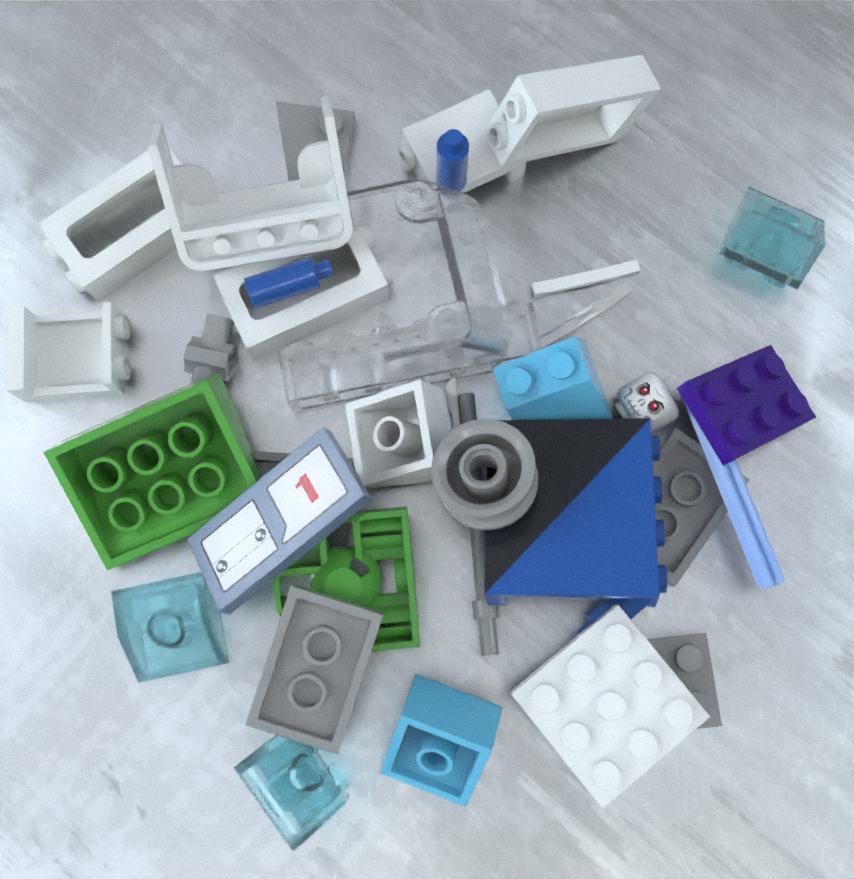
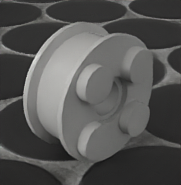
M494 419L472 420L451 430L441 440L435 450L431 464L432 481L444 508L459 523L479 530L499 529L520 519L531 507L538 490L536 461L529 441L515 427ZM490 467L497 470L495 476L490 480L478 481L474 479L477 471L482 468Z

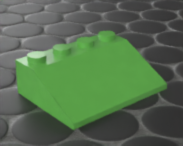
M219 372L70 436L43 452L107 570L194 534L261 479L240 416Z

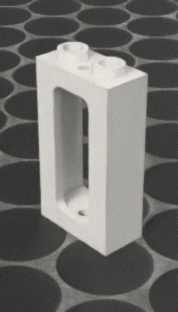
M642 54L518 75L484 133L490 148L494 151L502 167L619 142L661 91V87Z
M169 148L174 166L182 165ZM149 150L38 223V226L47 237L46 240L41 242L44 248L57 263L64 260L70 270L64 273L65 277L80 295L87 291L97 302L176 249L165 209L92 258H84L70 240L157 181Z
M350 213L353 227L352 235L346 245L350 247L361 269L360 274L261 320L252 318L241 295V290L246 288L244 278L305 258H314L329 250L232 266L213 274V278L242 341L254 361L390 300L388 285L393 283L390 271L383 259L378 262L376 261L371 249L375 248L372 235L366 224L359 227L353 213Z

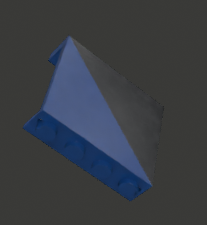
M650 418L499 420L518 429L529 441L536 461L538 490L531 507L520 519L503 528L486 530L484 595L487 605L506 606V597L639 598L648 599V607H655L660 597L659 593H667L666 565H658L657 548H664L665 526L664 520H656L655 504L662 503L661 476H653V461H659L660 438L659 435H651ZM487 467V480L493 478L497 470Z

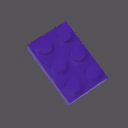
M772 345L690 379L677 388L723 466L816 418L806 397L798 389L785 368L783 360L777 355Z

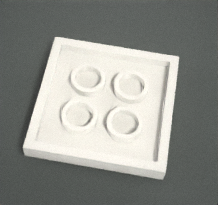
M616 604L509 692L602 810L710 718L708 713L622 608Z

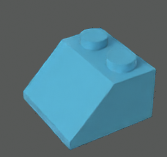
M574 336L492 368L505 407L513 420L613 419L585 339Z
M416 674L380 774L466 807L492 752L503 707Z

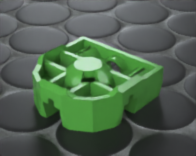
M407 506L358 511L344 522H352L354 546H346V549L331 548L329 534L273 579L275 606L280 616L288 596H285L283 592V577L310 574V587L312 590L383 612L371 652L420 647ZM355 557L362 561L369 570L360 576L355 569L350 567L352 558ZM394 558L397 593L379 594L383 576L379 560Z

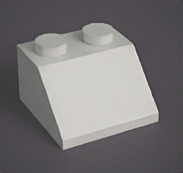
M419 379L345 404L354 467L365 488L417 484L432 480L431 464L435 450L441 440L452 430L445 390Z

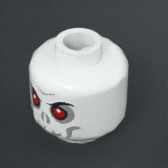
M647 372L618 390L617 397L619 401L614 403V406L621 419L650 418L652 434L678 418L679 409L676 402L683 398L670 377L662 380L656 373Z

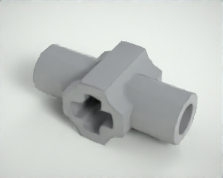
M213 314L206 315L201 338L192 336L185 349L183 358L184 371L192 374L190 384L216 372H219L223 381L229 382L237 362V347L229 344L234 325L233 320Z

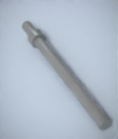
M459 394L460 425L477 420L475 394ZM482 469L477 471L474 479L483 481ZM470 528L476 601H472L473 619L478 620L481 656L499 654L496 618H500L499 605H487L484 595L486 530Z

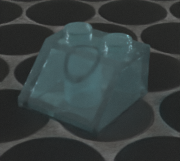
M748 187L725 234L719 254L725 256V261L735 268L747 270L749 267L762 273L763 278L774 286L784 288L788 285L798 290L825 247L824 220Z
M202 572L111 591L117 637L138 683L229 663L221 612L215 603Z
M275 735L237 764L234 769L291 850L294 851L347 803L350 796L345 789L350 784L335 763H332L330 766L325 763L317 752L319 748Z

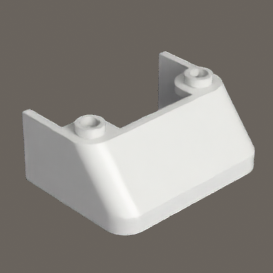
M329 96L320 97L327 141L311 143L302 149L297 161L300 179L216 193L213 178L204 167L193 163L174 166L163 124H153L147 147L179 258L188 268L196 271H208L336 249L348 242L352 235L353 227L334 114Z

